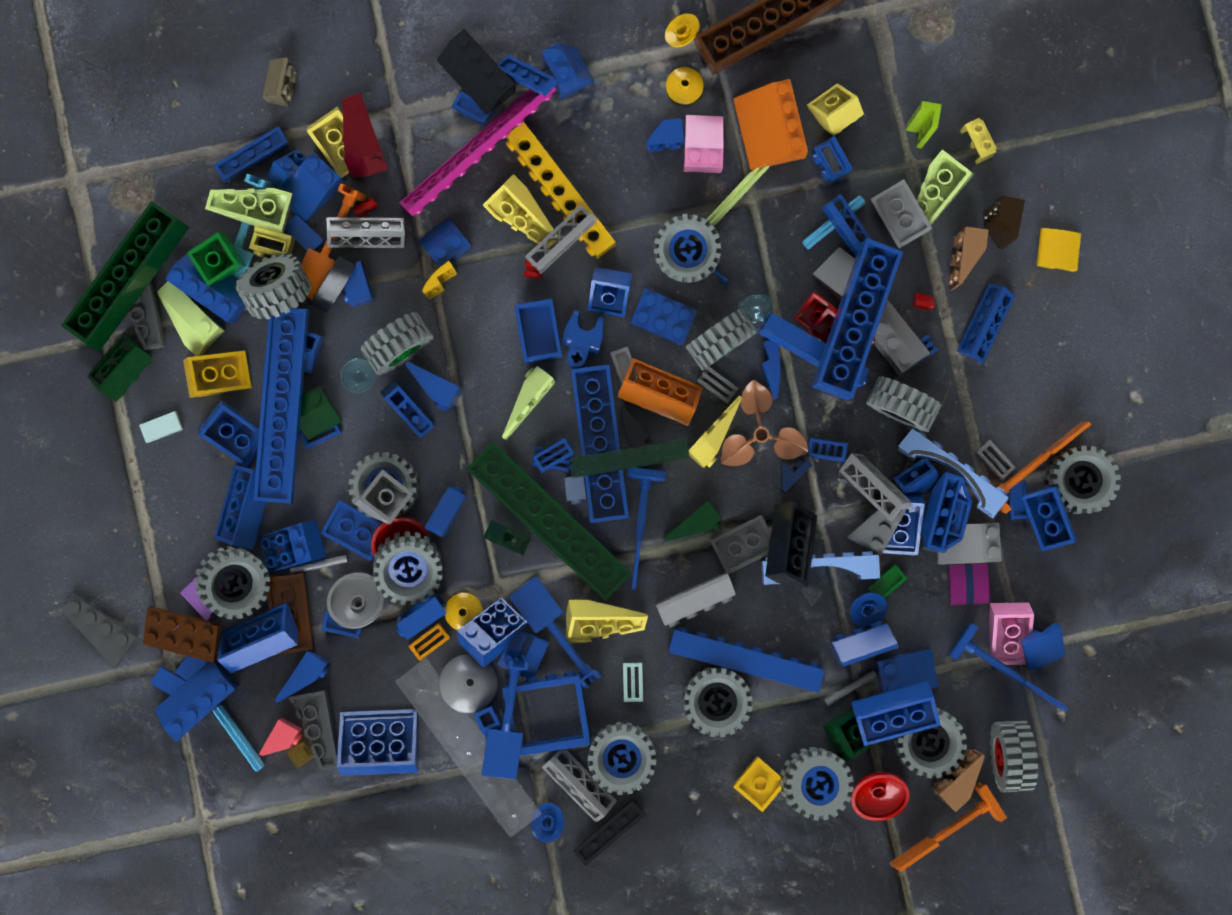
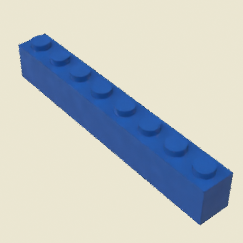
M680 626L678 630L673 629L668 648L669 653L817 693L820 691L825 672L824 669L820 668L821 664L810 661L809 665L801 663L802 659L791 657L790 660L785 659L783 654L773 651L770 655L764 653L765 649L754 646L753 650L745 648L746 644L736 641L734 645L729 644L725 638L716 636V639L708 638L709 634L697 631V635L689 633L690 629Z

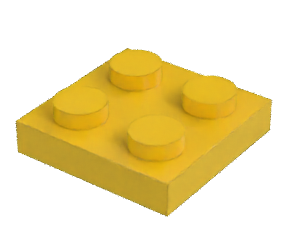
M757 756L732 786L763 812L783 789L780 786V780H783V778Z

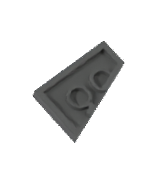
M891 501L886 502L887 511L891 513L896 506ZM877 509L860 526L848 534L847 538L882 556L907 509H901L893 521H889Z

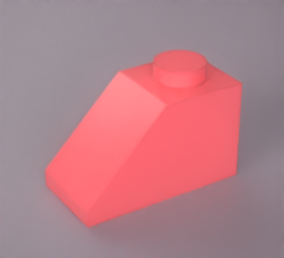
M285 718L279 719L259 754L264 756L297 745L302 738L300 734L302 728Z

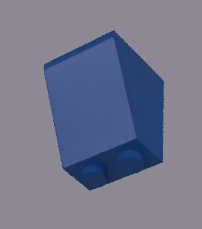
M557 43L542 51L544 68L548 75L554 77L557 81L554 87L561 99L594 83V79L577 48Z

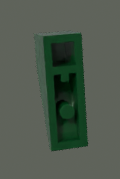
M706 501L667 534L663 540L666 542L706 532L710 529L713 532L721 525L719 521L722 518Z

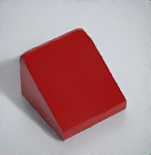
M915 293L912 306L930 311L935 307V301L932 296Z

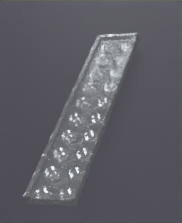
M425 658L395 682L511 838L539 817L542 812L517 778L507 779L481 776L486 737L468 713L456 711L444 701L439 689L440 675L428 658Z

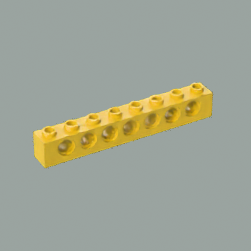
M523 122L510 131V134L506 137L507 147L511 152L515 150L520 164L523 167L527 166L530 170L528 174L533 181L536 182L538 180L541 184L540 190L546 197L550 196L553 200L551 204L557 212L561 211L563 213V220L574 211H569L565 208L568 203H574L576 208L582 205L589 213L595 216L528 126ZM527 143L530 145V148L524 151L520 149V146ZM535 158L541 160V163L537 166L531 163ZM546 173H550L553 175V178L546 181L543 179V176ZM557 188H562L564 193L558 196L554 194V191ZM581 211L575 216V223L580 218H586ZM598 218L597 222L578 239L580 242L583 240L586 243L587 247L585 248L591 257L595 255L597 259L616 246L615 240ZM591 233H597L599 238L591 241L588 236Z

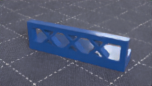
M839 194L824 205L822 210L856 258L861 243L855 236V233L862 234L864 240L866 238L871 239V237L843 196ZM838 200L843 206L842 214L834 205ZM845 217L853 220V229H850L844 220Z
M988 283L957 349L959 354L972 357L978 363L984 364L1015 295L1004 286ZM1006 295L1007 298L1003 304V298ZM998 313L997 320L995 321L994 317ZM990 329V334H989V337L987 338L986 334H987L988 330ZM980 347H982V352L980 356H978L977 353Z

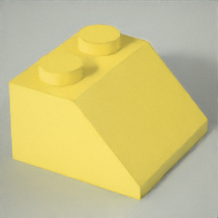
M838 83L807 104L809 110L823 129L833 136L864 115L858 97Z

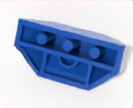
M945 472L932 489L921 527L925 548L944 553L963 539L972 505V500L963 477Z

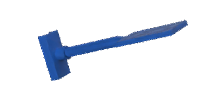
M628 467L627 477L640 479L639 487L641 488L636 528L637 544L631 590H635L640 546L644 535L648 491L651 488V481L665 482L666 471Z
M537 576L509 596L510 600L536 634L546 626L550 629L579 668V673L583 677L579 682L584 688L591 687L588 681H595L594 676L599 679L604 677L599 670H592L588 664L584 663L554 623V620L564 612Z
M972 623L968 624L948 654L951 658L957 660L964 650L971 654L974 653L1056 708L1064 711L1068 709V707L1029 681L1024 680L1017 672L979 648L978 644L972 641L978 630V627Z
M505 653L504 661L509 668L510 679L501 730L488 729L481 776L516 779L523 732L510 731L518 676H520L521 670L528 671L529 662L525 655H521L520 660L518 658L513 660L509 653Z

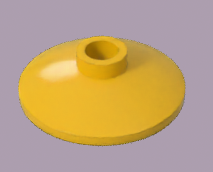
M682 14L673 19L665 31L666 42L672 47H682L689 44L699 32L700 23L697 17L693 14Z
M689 67L675 69L670 73L666 81L668 96L674 102L682 105L695 102L703 92L702 77L696 70ZM687 81L688 86H683L681 83Z
M458 593L452 596L446 603L447 613L445 618L452 628L459 630L483 612L482 604L472 594ZM461 609L466 610L465 616L460 615L459 612Z

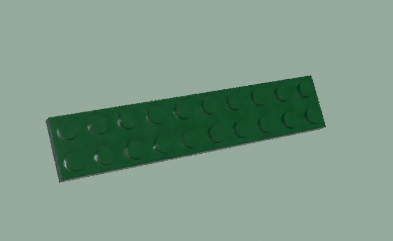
M493 441L466 468L468 472L605 601L632 574L630 570Z

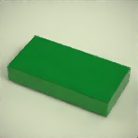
M893 564L880 578H877L870 584L866 590L869 593H877L886 598L908 578L896 564Z

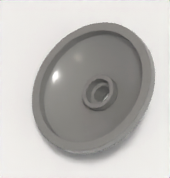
M351 573L343 576L331 587L327 597V609L332 619L337 624L351 629L371 624L381 614L385 604L382 590L378 591L373 576L366 573ZM358 603H362L360 607H356Z
M470 654L460 655L449 661L443 668L439 679L440 693L444 701L454 710L463 713L476 712L485 708L494 698L497 690V676L490 663L483 668ZM468 679L473 681L472 686H467L466 681Z

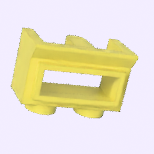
M977 118L962 127L960 130L961 134L968 132L972 140L969 146L972 149L976 148L980 156L975 160L976 164L993 157L997 147L983 120Z
M254 226L249 249L254 251L253 254L264 258L265 255L272 256L275 254L279 257L281 253H286V255L292 254L295 239L290 235ZM260 237L284 243L282 252L258 246Z

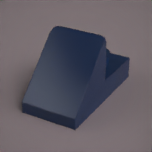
M800 460L793 467L795 471L792 472L782 462L781 491L786 492L813 464L809 460L804 462Z

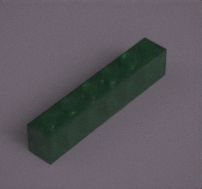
M682 439L569 459L572 479L680 461L688 459L690 456L687 440Z

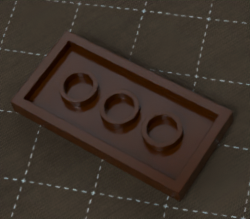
M305 573L270 577V582H266L270 586L269 592H267L269 610L287 603L298 628L297 645L276 655L314 650Z
M150 606L147 608L143 644L214 663L217 661L222 624Z

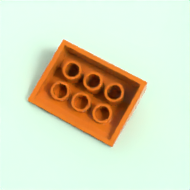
M790 79L770 83L733 98L750 170L806 158L808 149Z

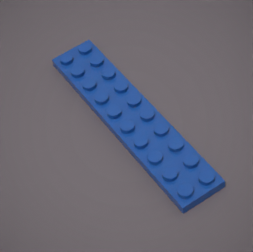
M290 308V312L286 314L282 312L280 313L281 316L276 318L272 315L271 319H268L253 501L289 504L294 502L309 319L308 309Z

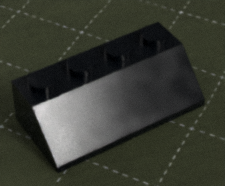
M465 29L448 42L437 59V62L487 115L515 93V83Z
M794 501L775 505L765 576L776 583L808 587L817 515Z

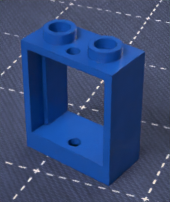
M435 590L433 596H426V601L421 602L420 600L397 617V632L401 637L405 636L409 640L447 613L446 603Z

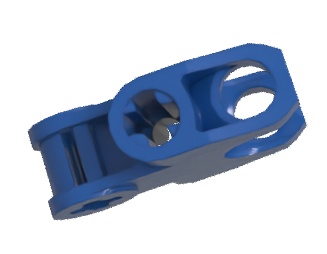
M574 310L566 325L561 343L570 347L567 360L568 365L572 369L584 368L589 352L599 354L603 341L605 318L599 316L595 328L590 331H584L578 325L580 311ZM579 355L582 361H578L576 364L572 358H576Z

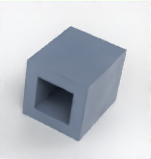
M584 476L564 478L567 501H571V505L582 504L583 500L586 499Z

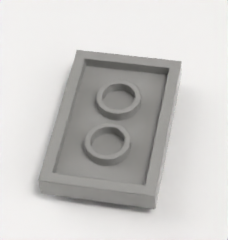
M905 179L871 198L872 203L899 249L933 229Z

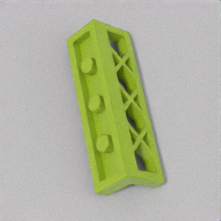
M922 101L907 122L905 131L918 133L916 148L922 149L938 128L942 104Z

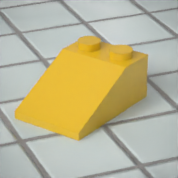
M245 351L187 357L183 360L190 398L252 388Z

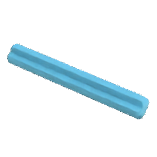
M857 196L848 205L853 212H856L865 204V200L861 196ZM828 220L804 239L803 245L805 248L810 249L835 229V227Z
M218 705L214 708V715L255 771L263 768L265 764L223 705Z

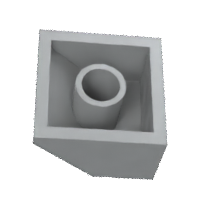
M382 469L359 497L355 505L369 516L391 524L413 493Z

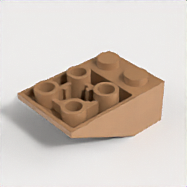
M965 227L954 236L952 247H955V252L950 260V266H953L952 273L948 277L950 291H953L963 283L986 250L989 230Z
M974 748L964 753L965 757L958 762L960 766L957 769L952 767L950 769L952 771L951 774H945L943 777L937 778L933 783L934 786L931 787L955 812L970 800L985 758L982 753Z

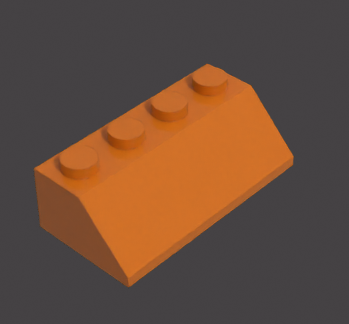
M633 358L617 397L688 426L697 408L703 387ZM633 367H635V370H636V373H637V376H638V377H637V380L635 379V376H634V373H633V370H632Z

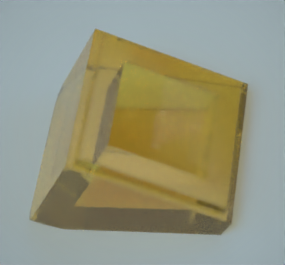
M304 742L287 752L297 769L314 758Z

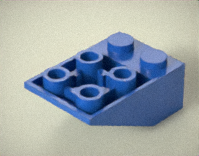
M316 520L302 522L258 537L268 573L326 557Z
M501 597L458 630V643L484 668L501 654L527 624V621Z

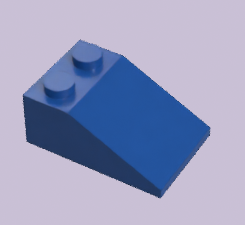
M312 152L296 170L283 191L292 193L290 209L307 223L338 191L340 184H345V182L322 159Z
M406 361L405 365L428 396L435 401L434 405L446 412L448 409L453 411L463 390L459 386Z
M220 399L198 427V435L247 467L257 454L259 428Z
M903 493L913 504L904 513L883 553L918 556L925 502L922 494Z
M931 649L874 659L880 694L928 681L931 689L939 687Z

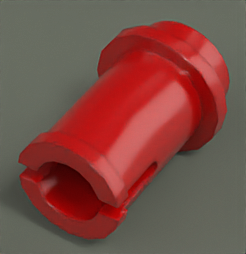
M370 197L362 204L355 205L353 211L358 218H365L364 215L378 208V205Z

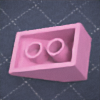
M686 115L684 172L721 173L724 149L723 116Z
M1029 602L990 603V655L1005 665H1026L1021 640L1033 632L1034 613Z

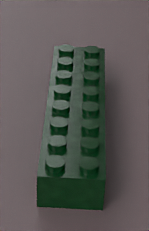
M151 201L61 326L83 343L100 352L190 227Z

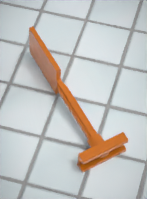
M340 184L338 191L345 196L337 217H347L355 201L364 202L367 195L353 190L349 186ZM331 237V241H336L337 237ZM327 240L321 253L308 248L301 264L311 284L310 293L305 297L311 300L327 271L335 261L329 258L332 248H327Z
M1080 422L1046 449L1045 453L1040 454L1004 484L1001 483L997 487L1009 493L1008 490L1044 463L1051 454L1057 453L1092 424L1090 422ZM1006 502L1000 511L1006 514L1011 510V507Z
M979 782L974 788L982 801L977 803L976 807L939 831L933 838L926 837L892 860L890 865L902 872L940 846L939 841L944 840L987 811L991 813L994 820L999 822L1007 819V816L986 784L982 785Z

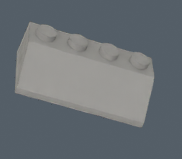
M887 299L873 344L900 377L930 355V352Z
M723 573L655 603L664 625L672 627L680 623L679 619L684 617L687 620L697 616V612L702 609L706 612L715 608L714 604L720 601L724 604L733 600L732 596L736 594L729 575Z

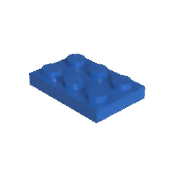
M645 288L630 324L683 346L698 310Z
M338 500L320 534L372 561L374 555L371 549V538L375 529L382 522L365 516V513Z

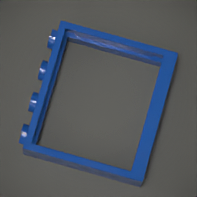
M567 671L564 672V675L560 676L548 674L545 675V678L529 677L526 678V681L517 682L516 692L575 683L583 734L522 743L520 756L591 745L583 688L579 682L581 680L580 673ZM506 682L507 684H504L502 688L505 705L509 682ZM512 714L510 731L516 732L514 714Z

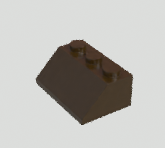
M1002 195L984 210L982 220L985 221L984 228L989 230L988 234L999 249L1003 250L1018 238L1025 200Z

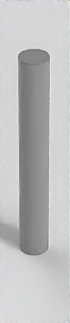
M346 554L290 567V572L293 575L348 562V556Z
M874 670L870 671L827 697L824 701L827 706L833 704L876 678L877 674Z

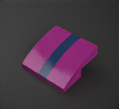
M987 562L948 564L950 605L989 603Z

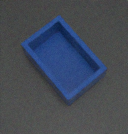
M552 298L514 305L524 363L532 364L563 358Z

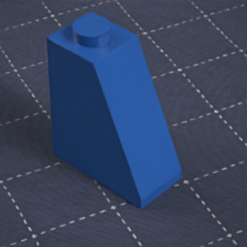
M454 486V488L448 487L427 522L425 529L441 537H447L468 497L464 495L465 491L457 486Z

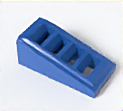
M810 438L807 457L846 462L849 443ZM815 443H819L818 454H814ZM823 444H827L825 455H822ZM831 445H835L833 456H830ZM839 446L842 447L841 457H837Z

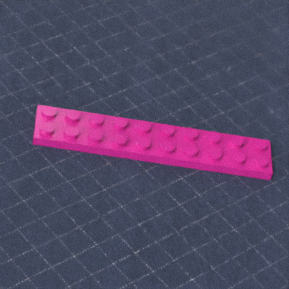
M553 87L545 97L528 89L400 201V205L412 216L420 214L428 202L436 200L443 189L446 190L453 184V180L463 176L470 165L478 163L486 151L489 152L495 148V143L500 139L506 138L510 134V130L515 126L521 125L528 114L536 112L543 101H548L553 96L556 88Z

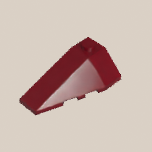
M361 92L342 98L344 161L350 177L370 176L388 170Z

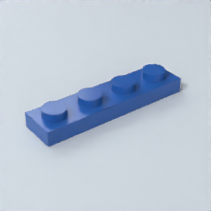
M509 54L498 64L510 79L544 97L557 84L554 77Z
M278 126L213 166L225 183L290 143Z

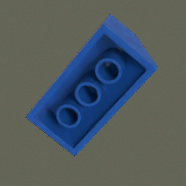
M185 254L174 264L165 279L227 322L236 323L246 308L236 290V282L239 279L232 275L207 286L188 254Z
M234 465L214 539L233 546L253 550L254 544L257 541L258 529L262 523L263 511L267 505L265 501H253L256 470Z
M285 603L221 631L217 660L230 673H233L296 646L298 643V628L289 605Z
M217 661L214 663L207 662L155 709V712L163 729L177 742L239 685Z
M928 681L851 702L864 746L941 725L934 696Z

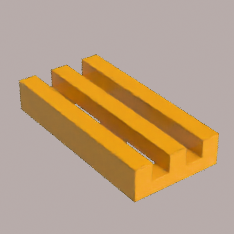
M439 622L408 647L417 659L421 661L451 637ZM436 629L440 630V632L433 636L430 640H428L418 649H415V645H417L419 642H421L423 639H425L427 636L433 633ZM441 635H444L445 638L439 641L436 645H434L424 654H419V652L422 651L425 647H427Z

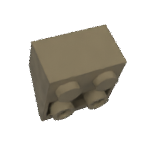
M288 58L270 60L262 96L267 103L289 107L290 101H293V85L297 82L298 72H296L297 70Z

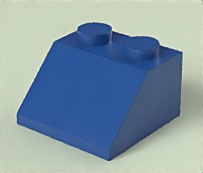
M449 218L419 240L420 244L439 268L448 261L452 264L472 249L469 242Z
M595 267L587 311L625 318L633 274Z

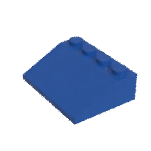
M417 709L340 712L337 770L341 776L418 773L419 737Z

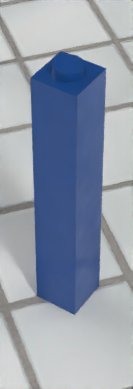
M774 313L765 317L758 331L762 336L818 367L826 345L824 342ZM865 366L857 388L864 386L868 381L870 369Z

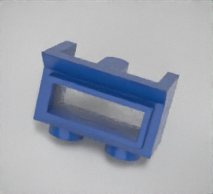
M835 136L813 148L812 160L816 165L820 166L821 176L829 184L849 175L853 170Z

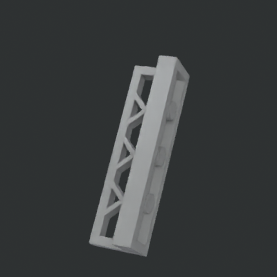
M580 205L532 249L525 258L542 274L597 222V218ZM581 211L586 218L580 223H575V216ZM564 226H572V231L568 235L561 236V229ZM550 239H558V244L553 249H547V242ZM536 252H544V257L538 263L531 258Z
M326 217L327 248H404V218ZM331 237L342 238L339 241H331ZM360 237L361 239L359 241H353L351 238ZM379 237L380 240L372 241L371 238ZM400 237V241H391L390 238Z
M851 453L839 470L889 521H893L901 509H909L913 504L863 454ZM851 464L855 466L856 475H851L847 471ZM861 477L868 479V487L864 488L861 485ZM873 489H878L881 492V500L874 498ZM891 501L896 506L891 513L887 511L886 502Z
M567 749L558 750L542 766L551 778L595 822L605 817L617 802L604 787L598 786V782L594 781L592 775ZM560 754L567 759V764H562L557 759ZM572 769H577L580 772L581 778H576L573 775ZM586 783H591L594 786V792H590L587 789ZM600 797H605L610 802L606 808L600 803Z

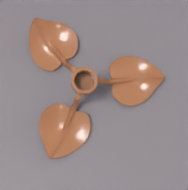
M756 380L751 381L743 390L740 403L742 410L746 414L756 413L758 427L754 430V438L746 442L742 435L733 434L729 436L722 446L721 463L728 466H739L748 463L754 455V449L749 444L755 441L764 443L768 439L777 440L774 444V450L782 459L790 460L807 454V443L796 429L790 427L782 428L779 432V437L769 435L768 429L762 426L759 412H766L770 409L772 396L768 389Z

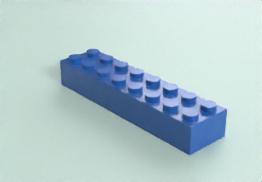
M866 238L860 244L811 387L845 400L854 397L903 254L902 251Z
M602 365L571 369L590 523L628 519L629 514L610 366Z

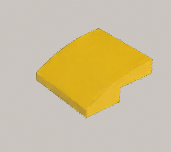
M1041 228L1037 266L1048 269L1057 268L1071 272L1077 271L1081 233Z
M450 261L437 269L423 287L422 291L429 300L445 291L442 283L457 275Z

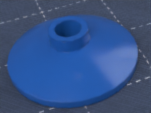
M877 593L864 594L858 597L851 605L850 617L857 625L870 626L871 623L882 620L886 615L888 609L887 602L883 596Z
M544 803L535 810L531 820V828L537 840L543 843H551L560 837L565 822L562 810L553 803Z

